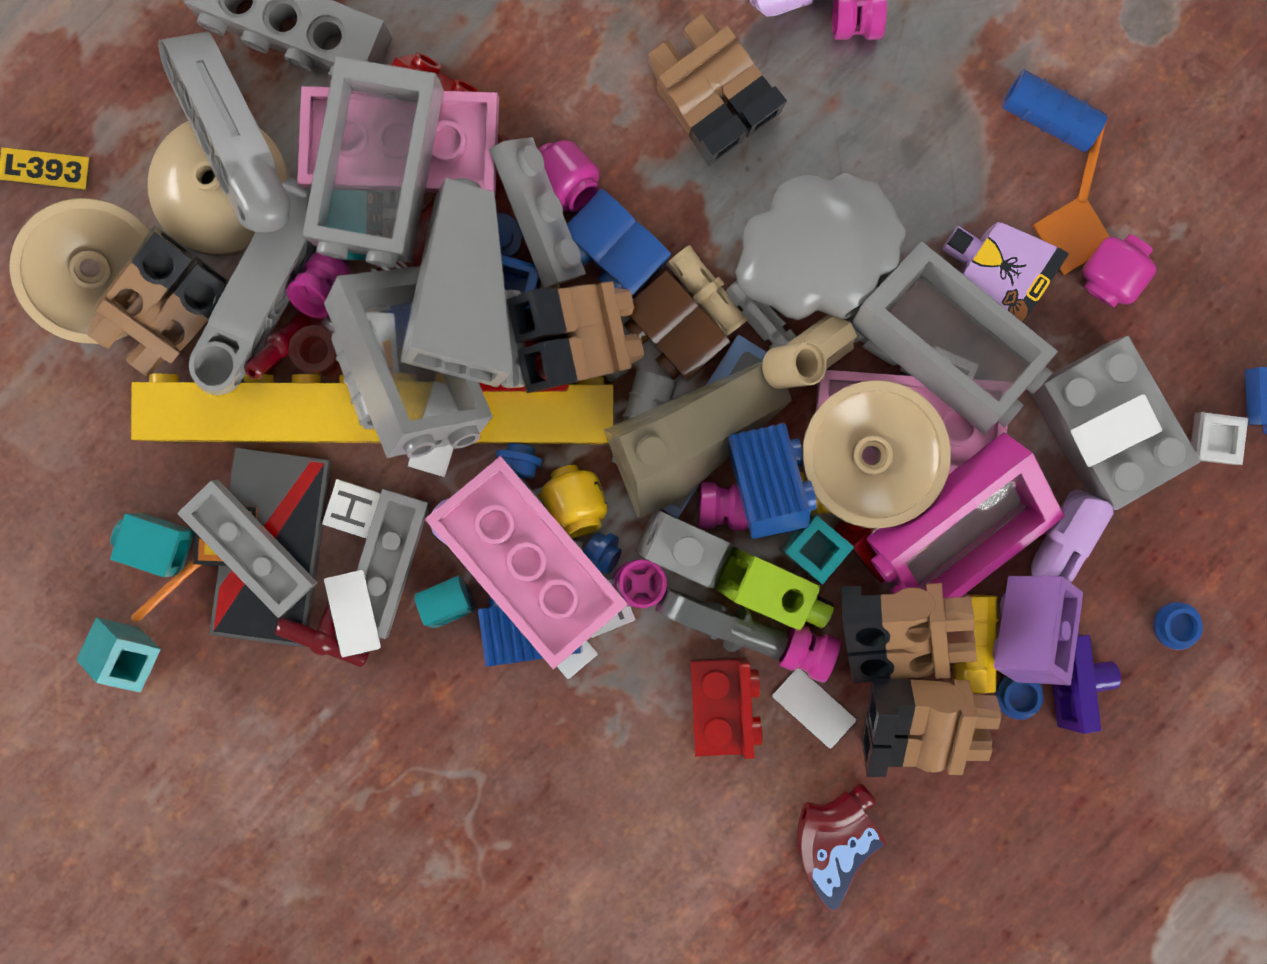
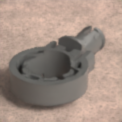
M666 588V593L655 608L660 614L710 636L713 640L717 638L723 639L724 648L729 652H735L737 649L745 647L767 655L771 659L778 660L783 655L787 646L788 634L785 631L776 630L752 620L750 610L744 606L737 608L736 613L733 614L728 612L729 608L715 601L709 604L682 592Z

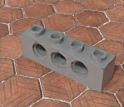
M184 0L187 7L197 16L196 23L202 28L220 36H224L225 31H229L241 36L240 41L256 51L268 53L269 48L285 54L284 59L296 67L311 71L312 67L316 66L328 71L330 79L332 78L336 56L382 64L392 39L383 20L333 0H253L251 8L243 14H236V10L246 0ZM291 17L297 18V23L291 30L279 32L280 25L284 20ZM329 36H342L339 45L334 49H322L324 41Z

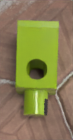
M736 547L733 548L720 579L714 588L732 601L797 630H801L805 621L819 628H824L829 622L834 609L833 602L818 596L819 585Z

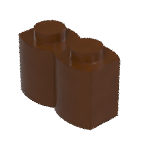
M667 271L633 300L634 309L632 315L627 316L629 320L623 324L630 334H637L641 338L642 345L649 340L659 351L660 355L655 361L672 380L681 376L687 383L727 348L730 343L718 326Z

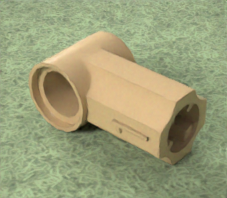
M826 315L786 345L771 348L765 354L762 363V371L766 381L775 389L802 387L819 383L825 376L827 368L854 349L853 343L857 335L851 322L840 317Z

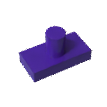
M1078 633L1071 685L1052 684L1057 727L1083 734L1101 731L1097 692L1117 689L1121 684L1120 670L1113 661L1093 664L1091 640L1088 634Z

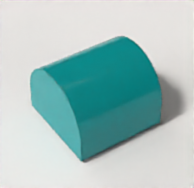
M460 575L415 594L416 606L423 625L430 628L443 626L469 615L477 609L468 587Z

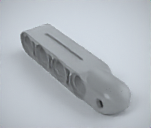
M208 31L159 40V54L166 76L240 224L246 229L262 233L274 232L283 228L288 223L290 216L289 197L277 175L271 151L214 38Z
M292 177L286 179L282 184L290 201L288 223L283 228L274 232L255 233L190 355V375L197 386L207 394L225 395L235 390L245 375V364L265 346V340L272 334L289 302L286 292L289 283L296 275L304 273L303 267L317 249V246L302 236L311 189H302L297 184V180Z

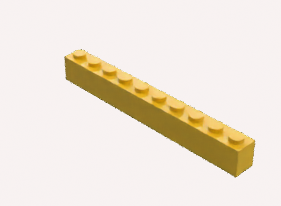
M149 374V382H132L131 440L146 442L381 443L375 429H364L360 425L354 405L350 403L352 399L347 384L343 381L344 375H339V383H321L320 375L310 374L292 375V383H274L273 375L264 374L260 379L256 380L245 374L244 383H240L232 392L218 396L207 394L195 382H179V375ZM391 375L410 421L421 419L432 384H415V376ZM441 375L434 376L435 384L445 386ZM598 376L578 381L576 385H569V389L566 392H532L528 394L527 392H483L493 417L481 431L480 438L473 444H609L604 429L614 425V386L604 385V377Z

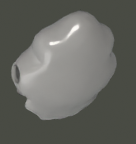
M847 173L839 175L830 181L812 175L795 177L777 188L772 200L771 209L768 212L760 213L747 222L742 232L743 250L735 270L737 285L750 299L769 305L790 319L800 320L810 316L815 311H821L844 319L850 318L858 313L861 305L877 289V285L882 284L898 267L900 247L904 241L906 231L902 222L897 217L894 205L886 198L885 192L879 183L867 182Z

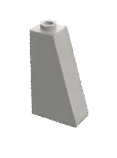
M446 177L434 199L400 362L498 387L511 374L512 355L495 193L481 188L478 183L469 179L457 178L453 180Z

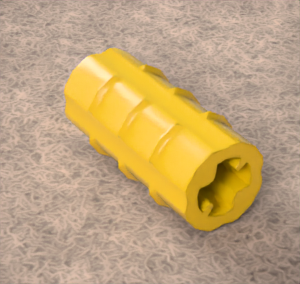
M964 594L962 597L971 596L977 661L953 663L951 665L953 668L952 684H954V680H969L972 693L996 692V669L994 668L993 646L997 639V622L999 621L997 618V596Z

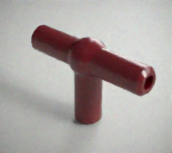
M297 313L279 332L270 334L265 340V346L245 364L244 370L247 376L257 380L264 374L271 375L280 360L290 354L292 345L311 327L310 318L303 313Z
M329 601L317 630L284 617L278 620L274 630L275 635L309 647L316 655H330L359 667L365 665L369 656V652L347 657L341 656L338 640L335 637L336 631Z

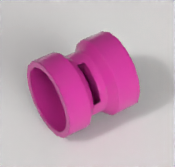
M833 0V39L849 40L853 35H863L867 40H882L886 26L887 0Z
M315 252L303 267L304 273H300L293 278L286 292L290 302L300 312L312 318L322 319L328 316L324 303L337 276L350 275L352 273L341 259L324 256Z
M701 482L698 528L714 529L717 525L725 523L731 530L746 531L748 524L737 483H734L729 489H725L724 487H719L716 482Z
M641 559L625 562L618 567L612 578V586L627 602V606L648 608L662 600L666 593L667 580L664 571L659 565L649 560Z
M806 625L801 630L791 627L788 632L786 649L779 658L778 665L790 671L801 669L806 671L811 679L825 683L836 663L841 640L829 634L822 636L813 634Z

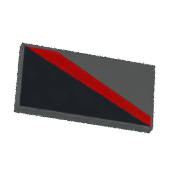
M235 448L229 491L243 506L258 507L257 520L316 580L323 532L322 522L326 510L332 460ZM228 566L218 567L209 635L305 647L275 635L274 630L280 618ZM315 586L280 618L284 617L309 627Z

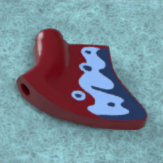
M863 784L856 785L850 793L846 790L827 804L805 802L800 813L797 843L802 867L815 893L825 907L831 911H835L841 906L854 877L864 862L887 844L880 831L865 813L866 810L875 805L876 799Z

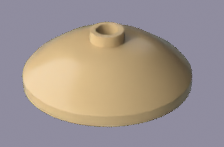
M187 121L166 136L153 156L148 174V196L152 210L158 222L171 237L194 251L218 256L244 252L256 232L246 229L240 224L216 176L210 184H203L202 177L204 173L212 170L189 121ZM260 129L273 156L277 175L283 184L286 179L290 178L286 161L275 142Z
M73 198L62 200L43 208L33 215L22 227L12 247L9 265L10 278L19 303L37 324L50 333L74 342L98 344L86 334L96 314L97 301L141 246L150 230L131 212L104 200ZM86 259H93L98 262L100 270L94 275H87L81 270V262ZM123 331L116 340L124 338L129 334Z
M881 380L856 383L841 389L829 397L810 420L802 447V462L806 480L812 482L818 501L829 512L843 521L868 528L897 526L923 513L942 491L951 463V446L948 432L942 418L932 404L909 387ZM866 447H872L877 451L878 458L873 465L865 463L862 458L863 450Z

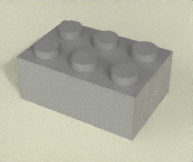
M1129 336L1109 341L1051 374L1034 394L1030 393L1086 492L1107 501L1113 507V510L1122 508L1201 462ZM1144 394L1162 431L1088 467L1071 434V430Z

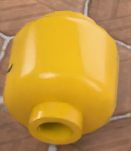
M567 465L554 470L551 473L552 479L542 487L540 492L543 506L571 539L583 537L599 530L602 526L601 520L607 515L608 505L598 476L591 471L579 470L577 465Z

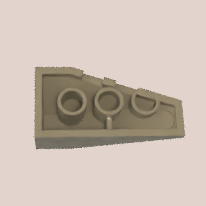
M763 361L604 429L638 518L647 516L686 497L730 457L728 437L731 434H739L742 431L748 433L752 429H760L792 401L788 388L775 389L766 381L762 371Z

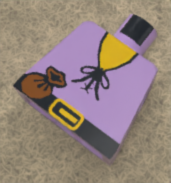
M1000 222L987 229L980 239L957 226L942 247L944 252L963 264L959 272L1023 323L1069 255L1068 252Z

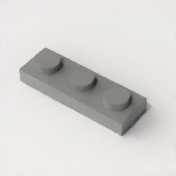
M533 137L503 141L490 148V153L543 287L548 288L585 275L586 272L580 260L579 248L571 237L562 214L561 202L553 191L544 168L543 156L537 149Z
M218 479L211 480L177 513L278 618L289 611L317 584V581Z
M382 489L357 568V571H364L378 637L383 639L388 638L430 506V502L388 489Z

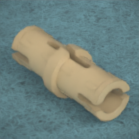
M691 245L684 248L666 263L685 286L694 302L699 305L726 337L748 320L721 287L724 285L721 278L717 277L715 279L699 259Z

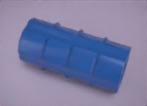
M1025 69L1017 76L1002 102V109L1019 117L1021 121H1027L1041 129V132H1047L1060 139L1062 144L1067 143L1082 152H1086L1093 145L1108 119L1106 113L1089 105L1088 101L1078 99L1069 94L1067 89L1062 90L1047 82L1046 78L1041 79Z

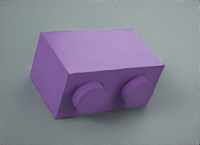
M1008 576L1006 593L1003 594L1000 602L1002 619L999 638L996 639L993 646L994 668L1015 682L1071 685L1083 592L1063 576Z

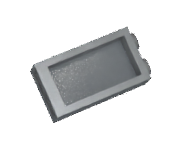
M339 56L335 57L302 234L304 238L317 246L316 252L318 254L332 258L347 259L348 252L367 255L366 262L388 268H395L397 261L412 263L444 92L435 73Z
M922 241L867 298L851 323L854 328L984 435L996 422L1006 427L1024 406L1018 400V397L1025 389L1034 394L1052 374V371L1046 365L1058 352Z
M420 266L337 276L324 303L387 458L407 454L409 458H417L428 454L437 447L452 445L453 448L458 449L469 446L480 438L481 431L493 417L478 382L400 362Z

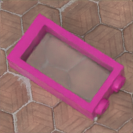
M1003 432L948 475L939 496L923 513L903 524L879 528L868 536L866 540L876 554L871 559L873 566L888 583L893 581L896 585L890 589L892 594L911 587L927 591L926 584L942 583L943 598L962 597L1065 516L1033 452Z

